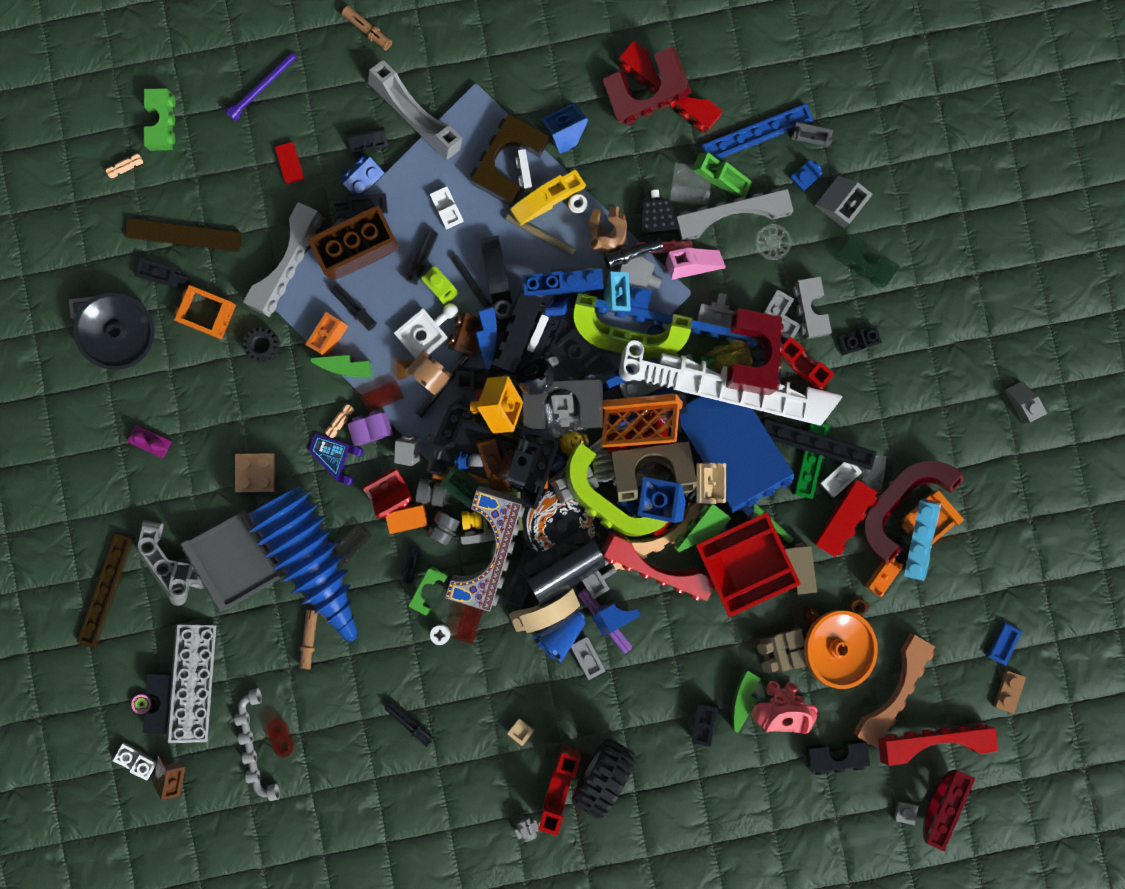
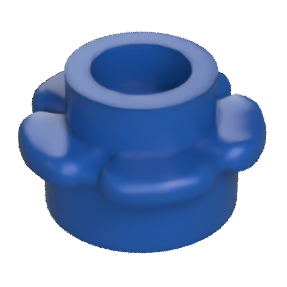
M460 451L459 455L455 456V466H458L459 470L468 469L470 455Z

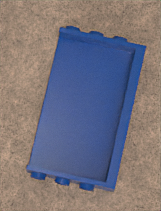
M702 396L687 401L688 413L680 414L682 432L701 463H726V504L732 513L745 506L751 507L758 502L759 498L763 496L769 497L775 493V489L780 486L784 488L792 483L794 479L793 471L753 409Z

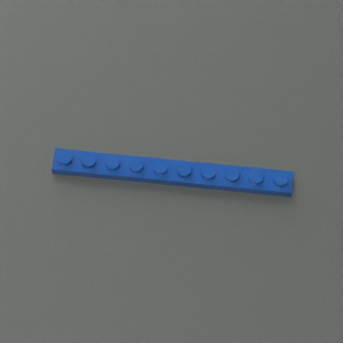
M600 299L596 300L595 312L607 314V312L615 313L614 316L618 318L629 316L633 317V321L644 323V320L652 321V325L663 327V324L670 325L673 317L672 315L631 307L630 311H613L609 308L606 301ZM692 320L691 334L700 335V332L708 334L707 337L719 339V336L725 337L726 341L732 343L743 341L745 342L744 345L750 347L761 345L752 337L730 333V328Z

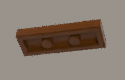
M492 437L477 441L476 444L490 489L501 493L511 492L510 482L495 476L502 460L497 438Z

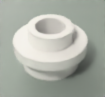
M581 194L571 196L568 201L569 209L574 213L584 212L587 208L586 198ZM576 201L581 202V206L576 207L574 203Z

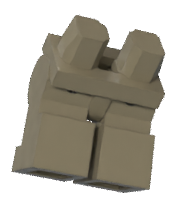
M800 627L760 639V644L757 645L758 652L764 655L763 672L777 673L808 667L804 656L803 646L805 641Z

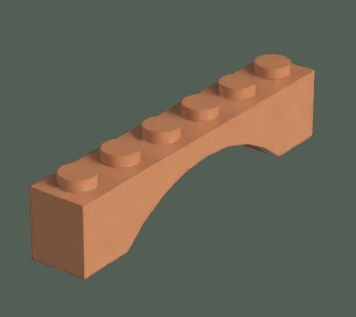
M909 634L901 648L902 671L894 693L882 707L863 716L853 734L874 747H879L878 739L885 738L889 728L891 729L895 725L896 715L904 709L905 700L908 694L910 695L914 691L917 678L923 675L926 662L932 659L935 646L914 634Z

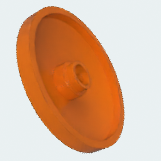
M844 610L825 613L811 625L806 635L804 644L806 664L811 674L826 686L848 689L859 685L870 675L877 660L878 646L875 633L870 624L856 613Z

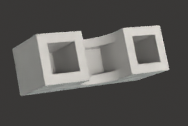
M821 276L798 280L793 287L794 297L798 298L797 314L802 319L800 326L802 335H805V339L829 335L832 332L828 314L817 315L811 309L812 300L824 296Z

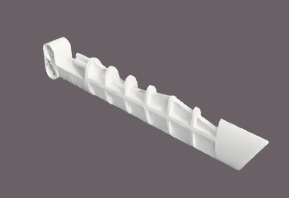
M635 340L629 342L624 348L619 368V375L625 381L645 380L646 383L650 381L653 385L658 383L659 386L666 385V388L671 386L674 390L821 425L842 398V395L807 387L806 393L803 395L790 389V382H786L785 386L780 384L779 389L770 396L726 388V366H723L720 375L706 368V361H702L701 365L682 355L676 357L662 353L659 361L660 364L642 360L644 347L641 342ZM629 349H634L637 355L631 354ZM626 367L632 368L633 373H629Z

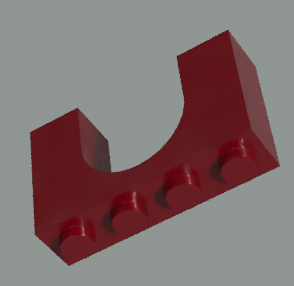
M670 46L654 54L661 73V85L658 92L650 99L637 100L632 94L626 75L620 71L603 79L619 123L625 125L633 124L637 118L650 116L654 110L658 108L665 109L670 106L671 102L675 100L682 101L688 97V94L692 93L675 48Z
M740 308L731 315L730 333L756 339L764 349L765 361L761 367L733 364L727 369L726 388L768 396L779 389L780 379H778V372L781 368L779 357L782 351L781 335L784 329L781 316Z

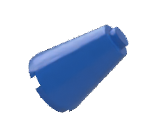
M578 610L574 611L559 622L539 630L532 637L534 640L538 638L540 641L538 646L550 658H558L557 663L560 664L584 627L585 616Z

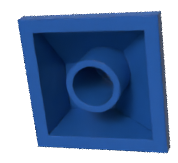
M572 103L542 118L541 122L554 147L559 153L569 151L578 144L588 120L577 105Z
M643 477L638 516L672 523L683 521L686 501L682 483Z

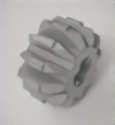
M607 450L594 452L597 455L592 462L597 482L613 480L614 470L611 455Z

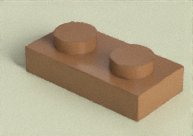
M1005 670L993 707L1014 714L1026 677Z

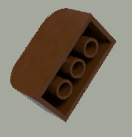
M379 205L307 239L324 275L330 280L349 275L390 255L399 248Z

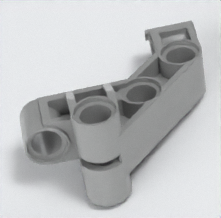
M143 520L138 542V553L169 597L170 602L173 605L180 606L186 602L190 586L199 589L205 588L191 564L168 560L159 548L158 544L161 539L163 524ZM150 545L152 550L145 552L142 550V547ZM160 567L168 569L164 574L157 572Z

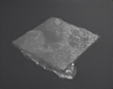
M675 163L670 201L708 206L711 183L693 172V165Z
M572 396L575 411L571 413L573 422L569 423V427H561L560 414H554L552 402L544 404L550 436L559 439L564 434L568 433L570 435L571 431L576 433V429L581 432L587 430V428H581L580 403L576 396Z

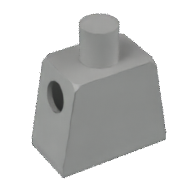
M642 256L631 259L628 264H622L620 272L629 273L630 287L646 289L647 285L659 289L663 279L652 274L655 265Z

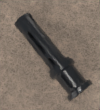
M657 238L627 249L621 247L615 252H605L604 261L607 268L612 269L615 265L628 264L631 259L663 250L661 240Z

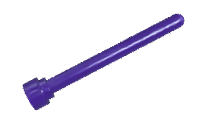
M290 53L239 103L230 105L225 109V112L236 122L241 117L242 110L296 59V54Z

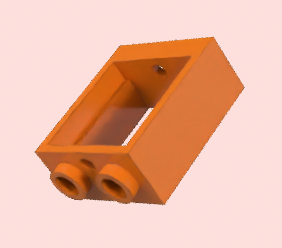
M189 285L183 291V300L181 305L175 310L174 320L222 340L236 304ZM195 293L222 304L212 330L185 320Z

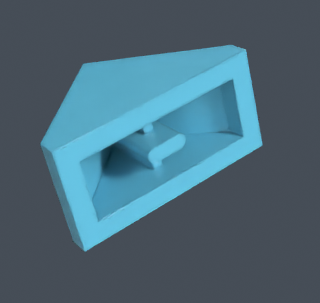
M609 272L603 297L609 308L613 311L631 310L628 272Z

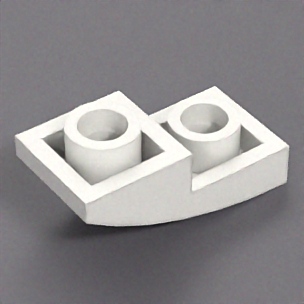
M123 742L113 759L114 762L130 769V773L145 780H148L157 765V762L125 742Z

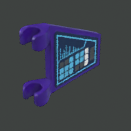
M314 434L309 452L338 482L352 485L354 479L341 475L348 453L361 457L364 450Z

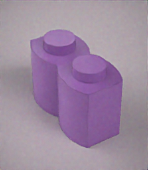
M380 410L370 412L369 417L359 416L353 418V422L348 424L353 445L360 446L393 435L387 413H381Z

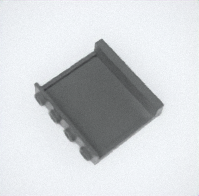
M245 510L180 545L219 614L283 577L282 573L284 571L282 569L273 570L277 564L273 557L264 558L269 551L268 547L265 545L256 546L262 538L258 532L248 533L254 525L248 516L249 513H246Z

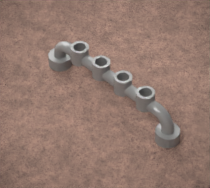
M259 688L251 689L249 694L240 700L238 704L239 714H235L234 717L235 724L237 726L241 725L243 732L238 734L239 744H245L246 752L242 753L243 764H249L250 769L245 774L246 782L252 783L254 791L259 796L268 797L269 801L279 800L280 790L277 784L268 785L267 790L263 789L260 784L261 774L257 768V753L253 747L254 738L253 733L250 731V716L246 710V705L248 702L251 705L260 704L262 702V695Z

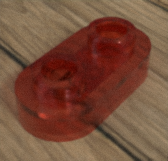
M280 718L272 720L267 726V733L274 752L279 757H287L294 751L295 747L288 725L285 720ZM280 725L281 731H277L275 726ZM282 743H286L288 749H283Z

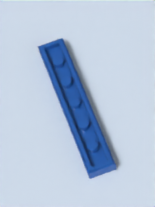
M807 103L704 143L701 147L704 153L709 152L716 159H721L792 131L795 128L796 122L809 124L814 120Z

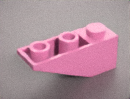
M684 248L670 251L666 260V267L671 280L726 267L719 250Z

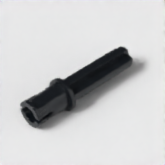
M427 231L415 261L411 263L412 267L406 278L407 282L414 285L418 284V280L422 271L426 269L425 264L438 237L436 231Z
M335 284L331 288V293L354 315V319L358 320L367 331L372 330L377 325V322L366 312V309L362 308L339 284Z
M393 701L386 705L385 710L412 733V737H416L425 747L432 742L434 737L421 727L422 724L416 723Z

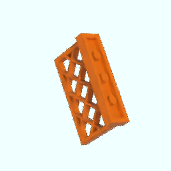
M677 394L603 400L605 415L601 446L617 447L677 442L679 409H682L683 402ZM673 410V416L666 421L662 416L667 411ZM649 412H655L657 415L649 422L644 419ZM631 414H637L638 417L631 424L626 420ZM618 415L620 418L611 425L610 416ZM661 418L665 423L656 430L652 425ZM643 420L646 425L638 432L634 427ZM624 421L628 426L619 433L616 428ZM669 426L672 429L671 436L663 437L661 433ZM649 428L655 432L650 438L642 436ZM633 430L636 435L632 439L626 440L624 436ZM615 431L618 436L613 441H608V436Z

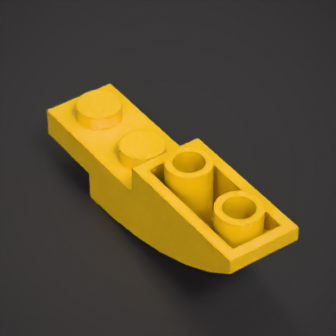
M576 170L563 177L559 175L527 195L514 205L510 211L521 226L551 210L553 205L581 191L585 188L586 184Z

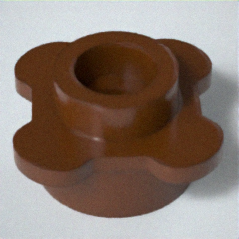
M855 595L853 601L846 606V609L863 617V614L869 609L870 605L868 602L861 600L860 596Z
M806 607L804 608L803 620L809 627L819 618V614L815 608Z

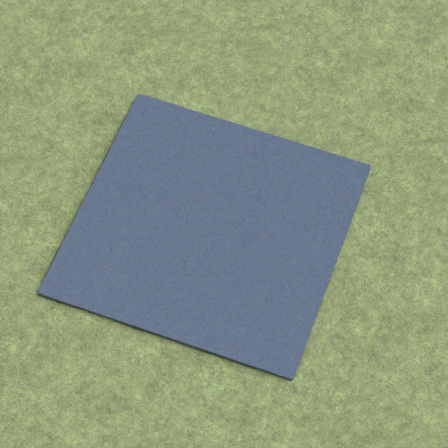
M474 84L439 119L442 123L450 125L462 137L460 151L448 160H445L421 137L364 194L386 193L388 214H384L396 238L399 248L370 265L334 280H330L324 275L312 248H310L304 254L303 260L297 265L295 274L289 280L286 291L279 298L275 309L306 341L310 338L325 312L345 323L348 327L329 357L350 355L353 358V362L370 361L372 363L373 378L343 377L376 410H380L381 413H387L390 424L401 435H413L414 438L421 439L420 453L428 461L433 441L449 405L463 395L466 396L470 403L471 401H476L477 390L483 391L484 388L475 389L474 391L455 390L454 377L422 418L416 414L431 395V392L406 371L415 358L394 332L422 309L435 320L443 313L444 305L420 279L431 268L436 266L459 293L450 302L457 306V315L459 313H468L478 317L477 310L484 307L453 263L452 258L457 255L459 256L493 307L480 239L499 235L513 309L520 290H524L523 275L549 273L551 269L607 267L604 256L589 246L592 235L588 221L593 209H602L599 224L603 230L611 232L615 227L608 221L609 211L585 188L575 193L583 195L587 200V208L584 212L574 213L569 209L568 201L571 197L569 196L553 205L551 210L526 222L576 249L573 256L505 220L508 213L513 215L510 211L512 207L473 186L472 178H470L475 167L478 168L481 163V155L490 148L489 142L492 136L498 134L501 120L503 118L506 119L508 113L477 84ZM517 146L507 147L498 154L495 167L502 176L520 185L518 176L522 175L521 168L517 169L515 157H519L518 150H523V148ZM546 150L543 151L540 158L526 151L532 191L525 192L524 187H521V192L513 206L559 175L563 177L568 174ZM444 187H448L464 221L447 230L430 194ZM576 201L574 205L580 207L581 202ZM350 217L340 218L333 226L350 219ZM434 230L438 233V237L425 264L426 269L422 271L418 284H411L406 281L412 267L411 263L415 261L427 231ZM627 230L624 245L626 249L641 243ZM652 253L642 256L643 258L655 265L652 274L663 278L659 289L647 285L646 289L652 290L648 310L671 315L690 296L691 291L679 279L671 280L668 269ZM622 264L613 266L612 269H609V272H620ZM335 284H339L377 322V325L372 330L367 331L358 320L354 319V315L331 293L330 290ZM590 291L597 299L605 301L603 297L604 291ZM554 295L536 296L543 298L542 303H545L544 306H546ZM574 308L567 310L566 313L574 321ZM502 309L500 313L505 314L506 309ZM595 312L597 318L602 323L617 328L646 334L647 329L652 326V321L644 320V323L633 321V317L629 316L618 318L614 316L615 313L607 312V314H600ZM555 315V316H553V317L559 319V323H560L561 318H562V315ZM447 318V320L439 325V328L448 338L454 331L455 318ZM504 330L497 332L496 349ZM556 330L551 331L549 335L552 337L551 342L548 347H544V350L542 352L543 354H545V360L549 359L550 357H553L548 350L553 341ZM418 331L416 339L419 341L425 340L426 332ZM447 339L429 355L449 372L463 353L448 349ZM478 347L475 357L467 355L469 360L463 367L484 368ZM597 347L614 365V368L586 377H597V380L602 381L603 384L608 379V376L612 375L620 367L622 353ZM524 349L521 355L523 359L519 366L520 369L526 366L525 362L530 359L532 354L527 349ZM493 363L491 364V367H490V368H492V369H503V368H500V367H498V366L493 365ZM560 364L553 367L554 378H559V381H566V378L571 377ZM585 377L578 378V381L585 380ZM514 381V387L523 399V391ZM560 391V392H557V393H564V392H571V391ZM572 393L575 411L571 413L572 415L580 408L579 400L574 393ZM551 398L546 407L547 430H536L550 436L561 427L560 414H554ZM448 480L472 504L479 486L490 489L489 484Z

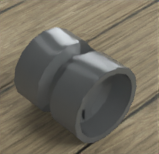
M420 478L416 502L422 504L431 502L432 506L443 507L448 483L439 481L433 483L432 480Z
M438 510L433 519L435 524L430 525L426 535L448 546L453 537L451 532L456 531L460 521Z

